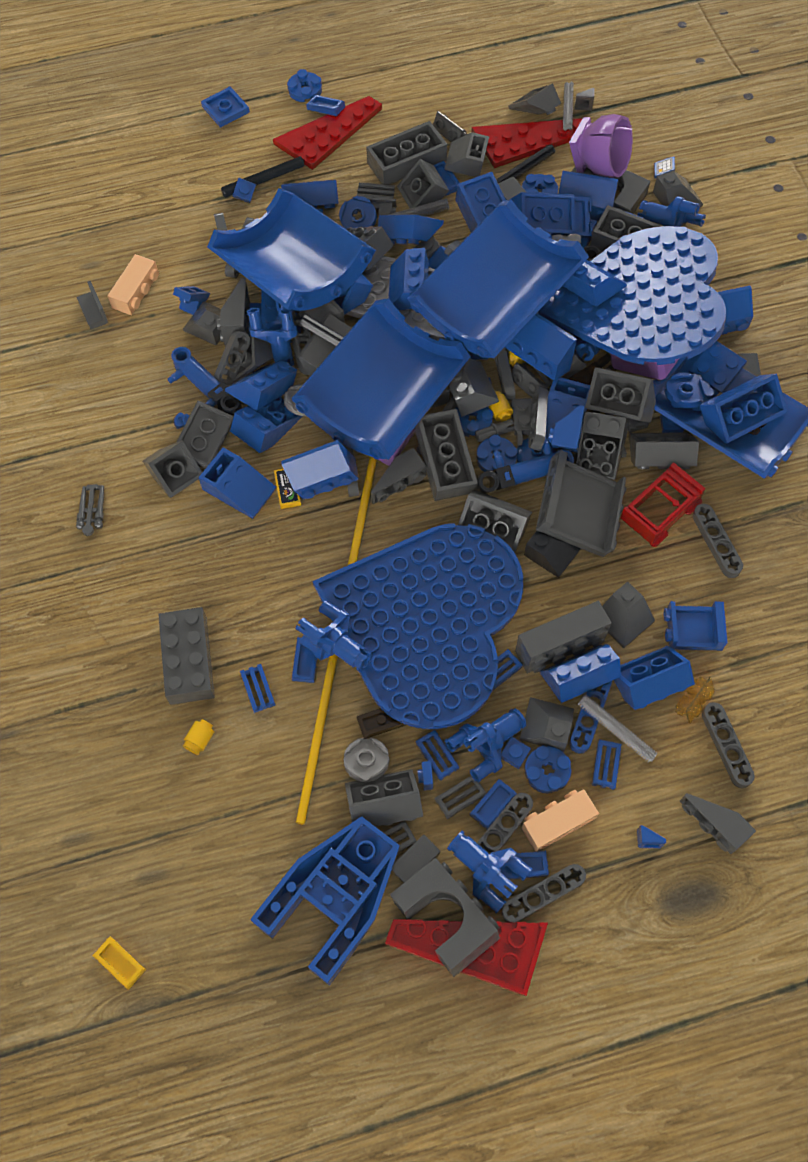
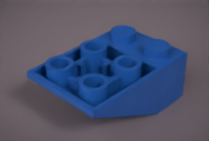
M561 377L556 381L553 380L548 394L545 437L549 439L550 428H555V423L580 405L586 406L590 385Z
M279 397L258 411L250 406L236 411L230 432L257 452L262 453L273 447L303 416L289 411L284 405V399Z
M224 447L199 476L203 491L252 519L277 489L273 483L240 456Z

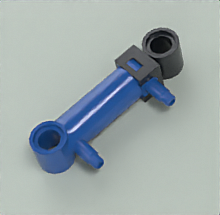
M178 347L172 351L171 357L176 372L168 378L169 383H173L182 376H185L209 399L205 404L234 416L236 411L242 409L241 401L225 392V388L228 386L224 382L220 383L191 355L188 348Z
M545 437L542 447L544 455L507 466L504 465L500 451H496L493 454L497 469L477 475L478 485L476 490L486 494L547 476L550 459L558 451L552 453L550 442ZM563 450L568 453L566 461L574 463L572 453L568 450ZM484 477L490 481L489 488L483 484Z

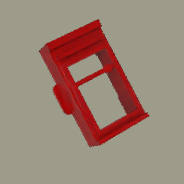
M673 462L662 475L623 509L620 518L648 541L652 547H657L668 536L667 530L685 513L687 515L692 514L695 508L702 504L701 498L706 488ZM667 482L687 500L680 505L678 500H674L660 486ZM656 490L671 501L673 506L678 507L658 527L637 510Z

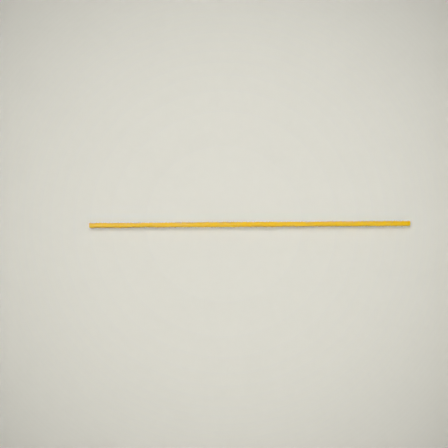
M369 456L348 565L357 562L377 463V459ZM335 654L328 659L296 823L300 825H305L337 665L338 656Z

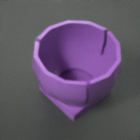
M616 114L604 115L591 123L590 117H583L569 141L576 172L583 173L586 167H588L594 174L608 178H618L623 175L631 158L633 144L632 126L628 117Z

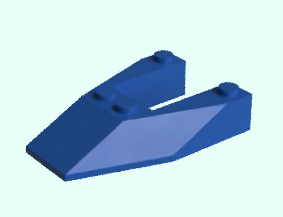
M361 816L297 859L250 920L273 939L305 898L339 925L308 966L314 974L330 986L375 921L400 845Z

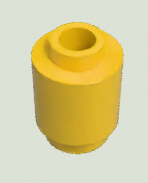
M496 391L499 402L488 407L493 412L494 419L498 422H503L511 418L513 409L506 396L500 391Z
M203 719L200 722L195 721L184 738L185 743L183 747L189 752L199 755L201 751H204L215 733L212 730L213 725Z

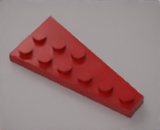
M367 96L345 106L337 116L327 114L274 138L273 144L293 158L301 156L304 160V165L313 170L382 110V103Z
M582 118L572 119V129H567L566 131L563 130V120L476 126L472 127L471 132L489 136L485 155L495 169L532 156L548 145H553L555 148L569 143Z
M393 919L385 945L444 966L435 950L460 929L463 921ZM496 921L499 926L498 933L500 939L464 968L461 973L526 997L548 922Z

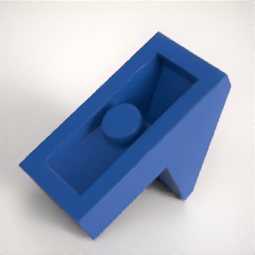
M195 286L175 287L173 295L180 298L179 308L193 315L202 302H206L210 293Z

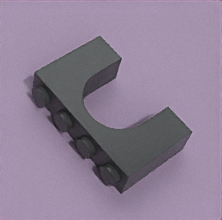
M574 167V169L571 171V172L578 173V172H576V168H575V167ZM586 167L585 171L582 173L600 176L594 174L588 167ZM626 170L621 177L614 178L618 179L617 188L620 194L614 201L613 207L634 214L646 197L651 181Z
M434 858L393 891L390 896L406 919H411L428 904L437 900H449L461 907L464 912V919L460 929L435 950L439 960L451 975L455 977L500 939L498 933L499 926L491 916L487 918L482 913L483 907L476 898L470 899L466 894L468 890L460 880L455 881L451 876L453 872L445 862L441 864Z

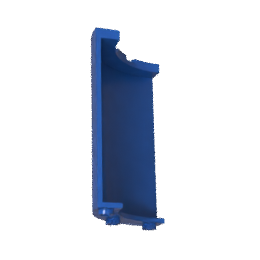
M278 188L272 202L265 209L267 212L260 219L256 218L245 225L244 229L238 231L235 229L227 231L214 229L207 248L287 310L294 311L314 309L339 297L360 277L372 261L376 251L373 247L294 193Z
M510 199L501 202L407 299L411 303V308L416 313H420L432 326L441 332L446 340L461 341L466 350L482 358H495L589 256L579 241L563 239L555 241L551 239L552 236L541 228L537 227L534 229L527 223L528 218Z
M389 298L376 300L291 398L296 404V409L329 434L334 441L338 440L341 444L377 460H389L471 357L461 341H449L441 338L437 341L430 338L429 333L417 326L412 328L404 321L406 317L397 310Z
M702 353L689 359L687 356L679 358L666 378L660 381L657 379L653 380L656 400L654 410L764 479L768 476L772 478L778 470L780 462L782 460L786 462L793 453L791 448L808 427V407L783 393L788 410L787 413L767 422L764 427H760L761 430L757 435L746 433L729 443H724L705 425L701 411H692L693 408L677 409L672 407L665 395L667 381L675 374L689 373L690 368ZM742 368L723 393L757 376ZM715 390L712 399L715 398L718 394V392Z

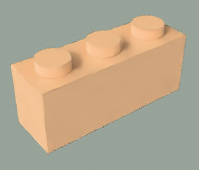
M136 254L134 255L107 296L112 309L132 315L139 308L141 300L148 294L151 285L159 276L155 261Z
M584 789L579 792L573 790L564 796L565 800L557 803L553 801L544 807V812L538 815L534 812L524 818L525 822L522 825V830L535 852L546 848L597 818L599 812Z

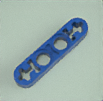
M612 681L603 684L600 692L596 691L597 688L586 693L587 697H597L600 700L601 708H604ZM583 706L581 707L569 743L572 751L578 754L588 751L599 718L596 720L597 717L593 718L595 715L591 716L592 713L589 714L590 711L587 713L588 709L586 711L585 708L582 709ZM583 717H590L594 724L592 727H585L581 723V719ZM581 732L586 733L583 740L585 744L578 747L577 741L574 740L579 739Z

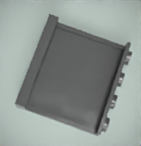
M559 450L550 459L536 530L604 557L608 553L613 552L617 545L616 534L620 527L619 517L623 510L622 499L626 492V478L623 477L618 482H615L566 461L568 453Z

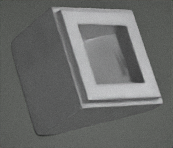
M594 88L577 93L574 110L592 111Z

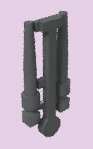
M93 484L82 487L76 528L82 529L85 536H91L94 533V529L91 526L93 522L96 529L103 527V485ZM90 490L88 508H85L86 491ZM95 490H100L98 506L93 508ZM93 512H96L95 519L92 518Z

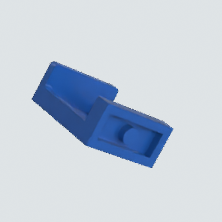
M670 601L668 607L664 609V621H667L668 629L665 630V641L669 642V647L672 649L722 651L728 643L724 602L715 601L712 607L675 606V601Z

